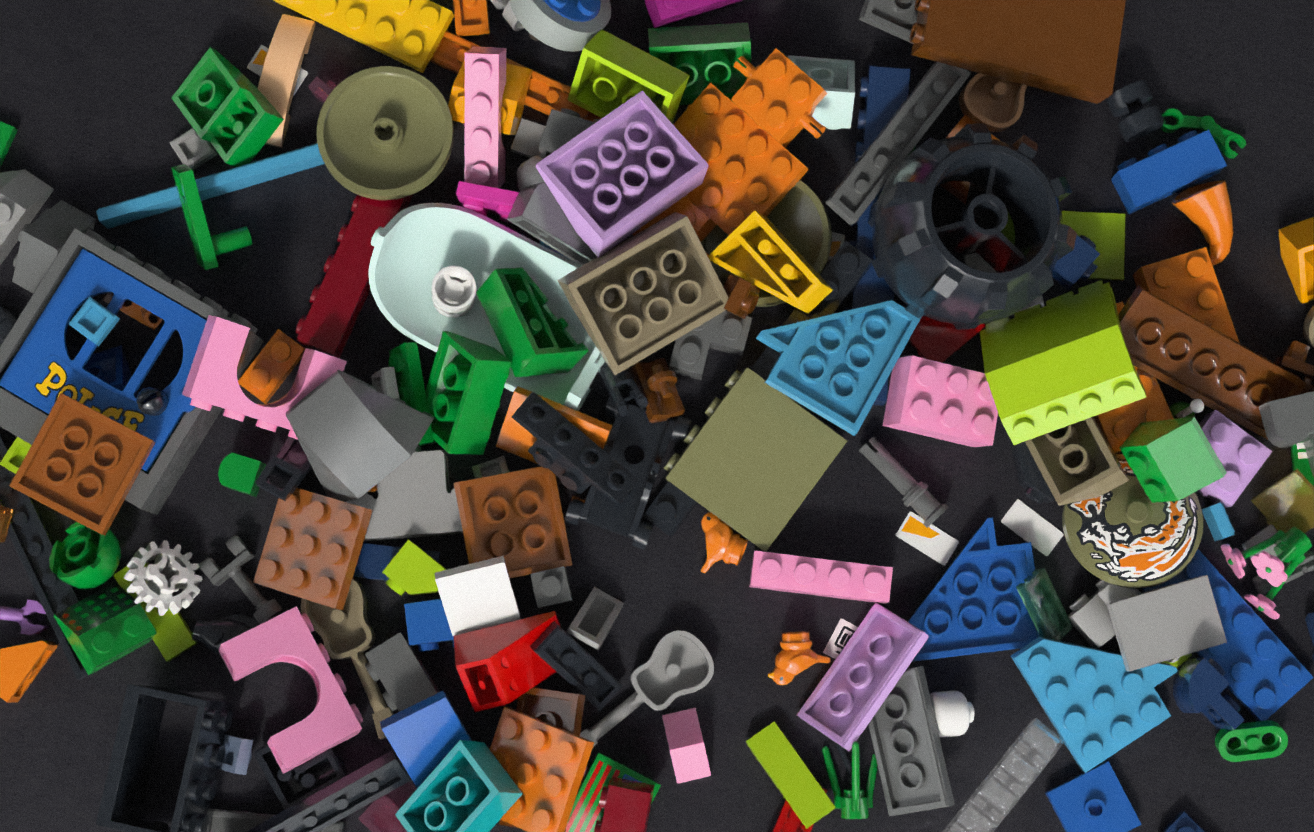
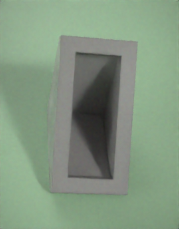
M594 587L569 626L567 633L599 650L624 603Z

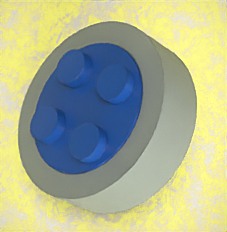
M509 0L516 18L529 32V36L533 40H540L550 47L563 51L575 52L583 50V47L601 29L605 28L611 17L610 0Z

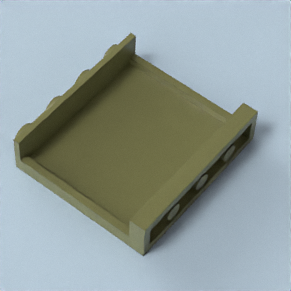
M746 367L742 372L737 369L733 372L724 385L729 390L722 400L718 397L714 398L704 412L709 416L701 428L695 424L684 439L688 446L681 455L675 452L663 469L668 472L664 477L766 552L846 444L847 440L785 394L764 383L766 380Z

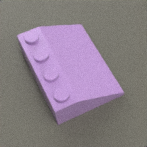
M643 91L536 164L538 172L576 233L598 258L703 183L709 166Z

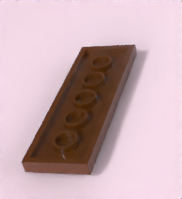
M1137 286L1118 315L1122 334L1135 367L1193 399L1202 400L1204 405L1217 410L1222 415L1267 440L1259 406L1269 401L1300 395L1308 384L1301 377L1140 286Z

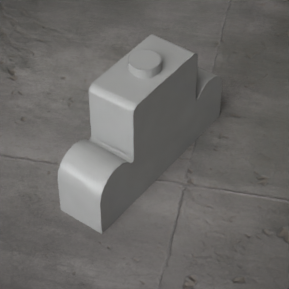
M417 446L410 458L377 484V499L365 493L359 499L347 500V503L373 510L364 542L463 534L455 488L450 493L448 458L441 450L422 452L421 447Z

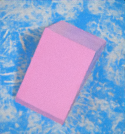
M696 708L662 715L677 784L711 776Z

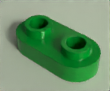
M1271 720L1241 723L1235 730L1220 729L1215 737L1217 750L1224 759L1230 762L1274 758L1282 754L1288 745L1286 732L1277 722ZM1271 733L1268 739L1262 740L1264 734ZM1237 737L1234 743L1227 744L1230 738Z

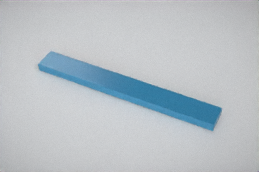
M316 143L202 177L195 181L200 200L203 201L325 163ZM173 186L99 208L96 212L99 222L107 229L180 208L182 205L177 187Z

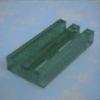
M1045 568L1035 569L1032 572L1033 576H1027L1024 579L1025 583L1018 584L1016 589L1040 637L1059 641L1073 626Z

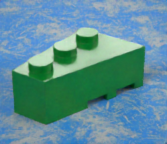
M523 267L495 269L477 290V296L505 356L512 362L510 367L515 378L569 373L589 351L583 342L577 344L566 330L569 324L563 317L557 319L546 305L549 301Z

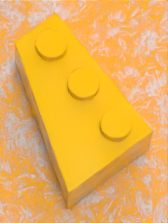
M756 210L708 256L709 260L807 314L833 291L774 224Z

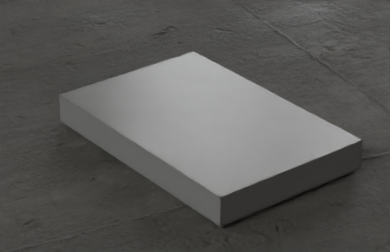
M1207 575L1107 603L1126 671H1134L1227 643Z

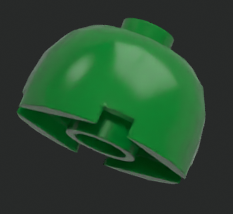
M79 522L72 524L65 530L69 535L62 543L57 540L49 557L51 571L63 582L79 589L95 588L106 582L115 573L121 558L119 540L110 529H108L106 535H101Z

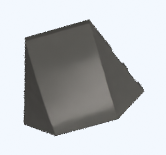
M340 370L334 372L286 412V417L327 497L340 501L359 499L410 458L434 419L432 414L425 411L423 413L407 406L405 401L398 398H390L378 392L376 387Z

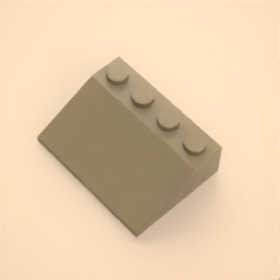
M676 212L613 247L601 257L594 258L558 279L571 307L614 375L726 310L724 306L729 299L689 218Z

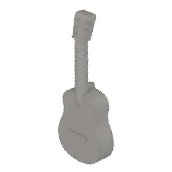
M678 630L666 634L655 646L649 660L637 667L631 674V683L636 692L589 730L587 728L580 733V737L593 741L594 747L598 743L597 740L644 702L654 710H663L675 698L702 689L708 684L714 673L712 657L704 644L687 631Z

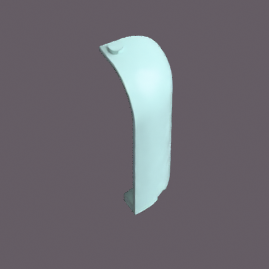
M423 203L414 205L397 213L384 228L378 227L371 240L374 250L368 274L374 300L383 315L397 330L436 353L443 331H449L492 346L505 356L477 293L473 307L464 316L457 318L446 317L437 311L432 301V281L440 270L449 266H460L468 270L474 277L477 292L495 269L523 267L549 301L546 303L548 308L557 319L561 317L565 319L569 324L566 330L577 344L583 342L589 351L569 373L515 378L510 367V373L504 388L514 392L517 386L576 411L580 410L591 391L590 385L596 374L600 373L601 366L606 362L577 317L558 282V279L582 265L480 213L452 204Z

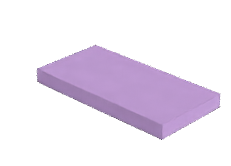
M875 602L797 716L847 751H850L852 743L858 740L929 636L924 631Z

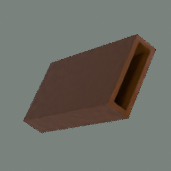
M916 0L915 10L918 11V17L910 32L909 40L913 43L911 55L1098 104L1111 96L1113 92L1126 0Z

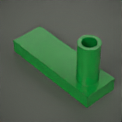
M185 164L171 167L197 263L203 269L208 270L218 267L216 259L218 255L252 245L251 235L246 226L210 236L193 170Z

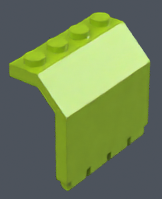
M1102 280L1079 288V294L1074 295L1073 291L1052 298L1046 301L1047 306L1042 307L1039 303L1014 313L1015 318L1010 320L1008 316L986 324V329L980 331L985 376L1001 422L1013 445L1147 397L1122 334L1115 297L1109 282L1103 284Z

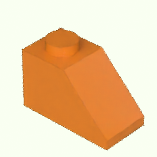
M38 641L1 648L0 698L6 702H18L58 645L53 641Z

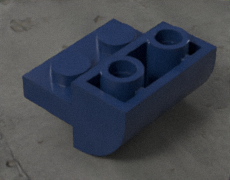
M1206 658L1187 659L1180 666L1174 677L1173 694L1177 706L1183 713L1201 712L1217 729L1235 730L1244 721L1243 717L1238 713L1241 710L1239 705L1227 694L1224 696L1220 694L1229 683L1223 677L1226 672L1216 661L1211 658L1208 661Z

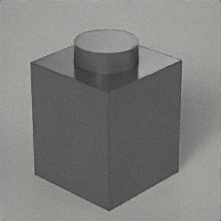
M565 566L530 574L539 609L574 602Z

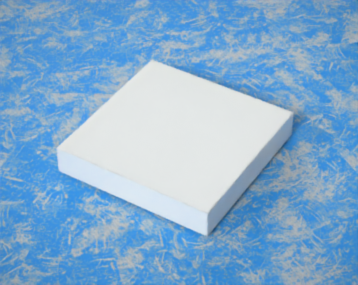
M503 556L435 573V581L452 636L520 619L519 609Z

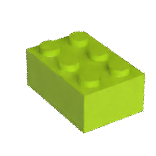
M601 29L583 47L568 101L603 118L643 91L673 124L690 75Z

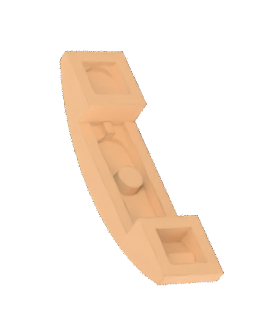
M283 14L273 35L262 69L258 90L274 106L284 120L265 143L266 145L283 147L290 121L288 112L304 54H308L316 25L315 21Z

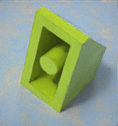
M408 540L382 573L389 578L385 583L402 596L405 591L410 595L438 593L435 573L447 569L415 543Z

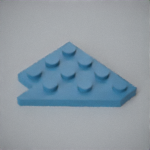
M890 300L763 330L757 335L756 339L781 353L764 383L854 436L859 431L921 318L918 319L906 311L903 306Z
M1038 637L1011 655L1027 684L1079 768L1084 773L1171 717L1154 688L1178 672L1177 668L1171 664L1160 662L1134 671H1126L1122 655L1119 653Z

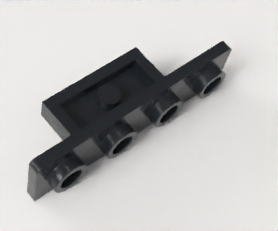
M532 392L511 416L537 438L528 449V452L533 455L534 460L540 466L548 468L556 474L562 484L568 489L581 494L592 484L619 506L638 482L637 477L535 392Z

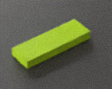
M149 562L145 563L144 567H148ZM127 566L114 574L118 584L126 592L127 588L133 583L124 579L125 574L130 570ZM136 592L128 593L134 599H136L138 596ZM144 601L140 603L157 632L153 637V641L166 662H170L198 644L197 641L192 640L193 633L180 612L173 615L170 609H168L163 616H160L157 607L147 612V603Z
M775 721L746 741L750 750L806 829L836 808Z

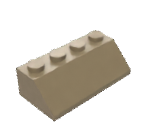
M1095 416L1025 441L1059 506L1100 497L1129 481Z

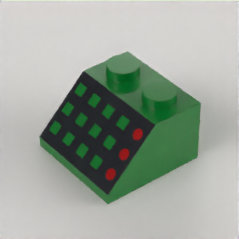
M116 582L54 615L88 675L144 646L157 634L140 603L136 604L134 602L135 599Z

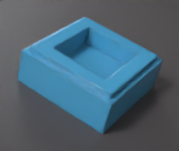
M89 297L69 322V325L99 346L120 318Z
M1220 502L1202 509L1214 541L1234 535L1235 531L1223 503L1221 504Z

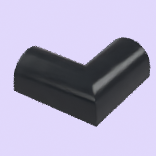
M268 744L253 752L284 810L349 775L342 759L334 748H329L284 774Z

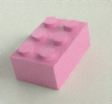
M913 355L901 357L897 360L892 369L882 426L970 447L993 445L998 411L985 373Z

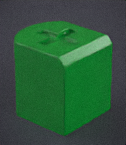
M231 453L220 464L218 472L221 485L229 489L257 497L260 487L256 486L255 482L266 467V464L252 458Z

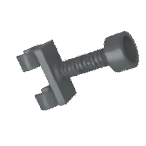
M234 535L225 542L227 547L237 557L221 570L218 564L209 557L198 564L215 586L219 587L230 577L235 580L234 582L239 585L238 587L241 588L256 608L253 617L259 624L280 615L284 611L275 599L270 601L265 599L242 570V567L255 556L239 536Z

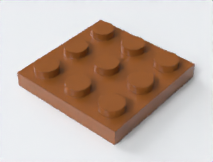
M60 393L9 486L101 535H106L156 442Z
M541 466L454 483L469 564L503 556L509 578L572 565L556 476L550 469Z
M296 488L286 501L279 498L253 583L334 609L343 610L373 510Z

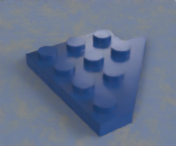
M993 517L985 519L907 621L929 636L913 661L1020 649L1038 637L1045 638L1031 542L997 546Z

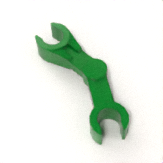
M1174 108L1168 109L1162 114V116H1171L1176 120V125L1164 124L1161 127L1164 132L1174 133L1179 128L1200 130L1201 132L1209 130L1221 152L1228 158L1234 159L1238 155L1230 149L1229 142L1237 143L1242 149L1246 146V141L1241 135L1221 128L1211 116H1185Z

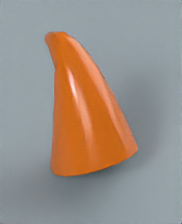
M1225 180L1212 181L1191 187L1181 192L1171 201L1174 206L1198 226L1204 235L1207 243H1209V257L1213 266L1221 263L1229 254L1233 237L1232 212Z

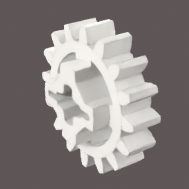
M164 540L158 548L155 542L152 541L145 549L140 547L127 564L130 570L125 574L124 579L133 582L127 588V592H136L138 596L134 602L136 604L142 601L146 602L147 612L157 607L160 616H163L168 609L175 615L182 607L186 609L200 592L197 586L202 581V577L194 575L199 565L197 563L190 564L189 559L193 554L189 552L182 555L180 553L181 545L179 544L174 549H170L168 541ZM151 560H155L154 564H149L148 567H144L145 563ZM183 589L182 593L172 597L173 592Z

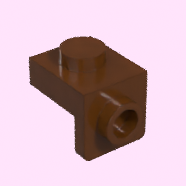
M730 274L723 286L729 298L724 309L746 319L748 313L750 314L754 310L761 289L740 277Z

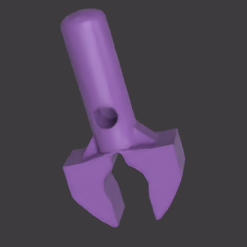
M27 600L26 606L21 609L0 605V619L18 622L22 627L20 634L35 636L49 628L48 626L35 625L27 618L28 615L31 616L35 612L46 614L40 601Z

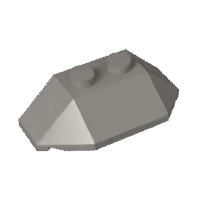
M26 170L0 173V265L17 243L21 229L26 224L31 223L54 190Z

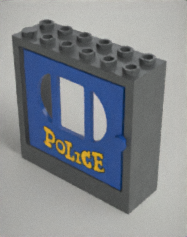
M74 228L0 347V427L32 445L48 415L22 401L17 396L49 414L60 393L155 441L156 443L142 467L143 470L148 472L183 413L186 412L149 474L141 470L125 498L126 501L136 507L158 515L223 409L212 405L211 411L192 406L190 405L192 398L182 395L207 320L103 260L117 266L206 319L211 315L249 327L250 330L237 366L238 380L248 368L263 340L256 335L258 329L241 316L233 313L232 317L229 318V312L210 298L204 296L202 301H200L201 296L194 292L192 288L176 279L171 284L172 279L153 265L146 262L144 267H142L144 263L135 258L133 254L120 246L115 248L114 245L96 232L88 229L84 234ZM114 293L112 300L106 308L114 315H117L126 300H130L165 321L122 391L85 371L86 363L98 346L88 338L74 360H71L66 345V332L69 321L75 311L89 297ZM178 330L183 344L182 364L174 380L162 390L168 398L166 410L158 416H150L139 409L135 394L173 332ZM154 394L150 398L146 399L145 403L151 399L157 398V395Z

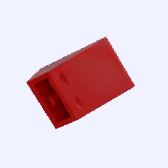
M555 611L454 636L455 666L474 712L509 704L556 673L530 647L553 621L560 626Z

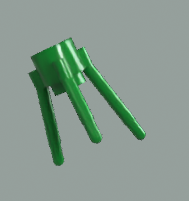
M857 741L852 743V788L844 789V796H842L829 748L824 746L822 752L834 794L835 809H841L842 819L869 818L868 808H873V790L878 766L875 754L872 755L866 791H864V789L860 788L859 743Z

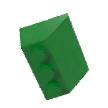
M748 22L648 28L649 54L690 75L679 105H691L710 83L730 100L744 85L747 77L734 68V63L737 61L744 68H747L738 60L741 56H744L751 63V40Z
M443 331L425 391L428 412L434 416L431 423L433 440L449 454L483 455L491 435L493 421L500 406L501 395L506 379L509 376L512 362L492 346L449 331Z

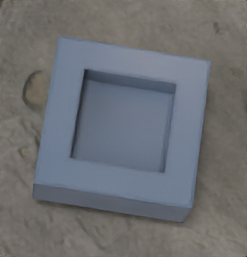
M225 734L223 742L225 756L218 769L234 774L246 775L248 764L252 758L253 740Z

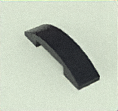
M288 437L277 456H272L255 482L256 486L283 501H286L312 468L298 439Z

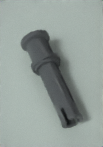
M875 436L868 441V445L865 444L859 450L904 496L902 499L904 501L903 504L906 507L911 506L924 520L923 525L926 528L949 508L946 503L941 504L928 491L929 486L922 481L918 483Z

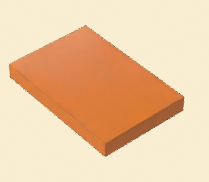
M517 386L513 393L496 447L537 463L533 455L528 452V449L537 438L511 417L532 393ZM538 395L599 447L604 449L612 425Z

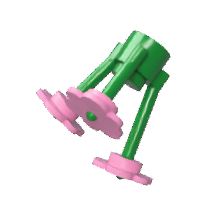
M1292 527L1286 533L1278 530L1272 537L1243 552H1240L1237 548L1232 549L1228 543L1221 545L1228 565L1239 579L1245 576L1243 567L1246 566L1245 559L1254 555L1251 561L1257 568V574L1262 579H1267L1272 588L1266 596L1258 594L1255 597L1252 594H1246L1244 598L1270 618L1278 619L1280 615L1274 611L1276 604L1272 600L1296 567L1306 559L1304 554L1312 548L1309 538L1296 527ZM1276 544L1274 551L1277 557L1262 550ZM1283 562L1289 563L1285 570Z

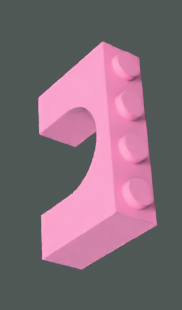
M209 315L182 395L192 398L190 403L192 406L211 411L212 405L225 409L223 416L242 422L245 416L258 419L257 427L276 432L277 427L280 426L290 430L289 437L297 439L286 417V412L337 370L343 372L347 361L305 348L295 381L289 392L275 402L256 404L245 396L237 379L238 362L250 328Z
M297 606L222 643L219 648V653L234 681L276 662L295 664L311 676L317 691L314 711L302 721L271 736L267 742L283 774L329 748H333L354 737L362 729L360 723L363 722L356 705H349L343 694L346 692V687L338 673L333 675L327 663L330 662V657L322 643L317 645L311 634L314 628L306 613L300 614Z

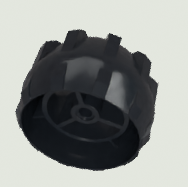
M985 123L967 124L954 137L935 140L930 137L902 160L891 173L879 199L871 206L868 224L872 228V243L876 258L872 261V265L878 278H884L891 290L905 303L906 311L918 319L926 316L939 322L951 323L957 330L974 329L981 324L1000 320L1016 313L1054 285L1052 272L1056 263L1074 250L1077 233L1070 226L1063 224L1060 201L1070 195L1072 190L1066 177L1050 180L1043 168L1033 159L1038 149L1036 142L1023 135L1014 144L1009 145L1002 141L991 139V132ZM950 181L970 182L966 205L946 221L944 226L935 228L931 212L932 195L935 188L942 183ZM1008 212L1015 229V246L1000 232L1007 224ZM946 242L951 250L960 254L976 251L996 273L979 271L963 264L945 248L943 243Z

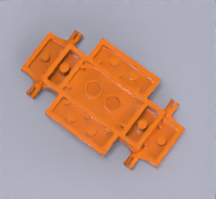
M777 48L757 67L752 65L744 56L739 57L738 60L747 68H744L737 61L734 63V68L739 70L747 79L731 100L710 83L673 124L709 164L703 183L632 235L638 234L674 212L686 215L689 218L700 242L716 225L730 235L755 210L767 217L809 170L786 147L803 128L809 131L816 139L821 134L812 126H815L821 133H824L826 127L819 123L812 115L816 106L828 93Z

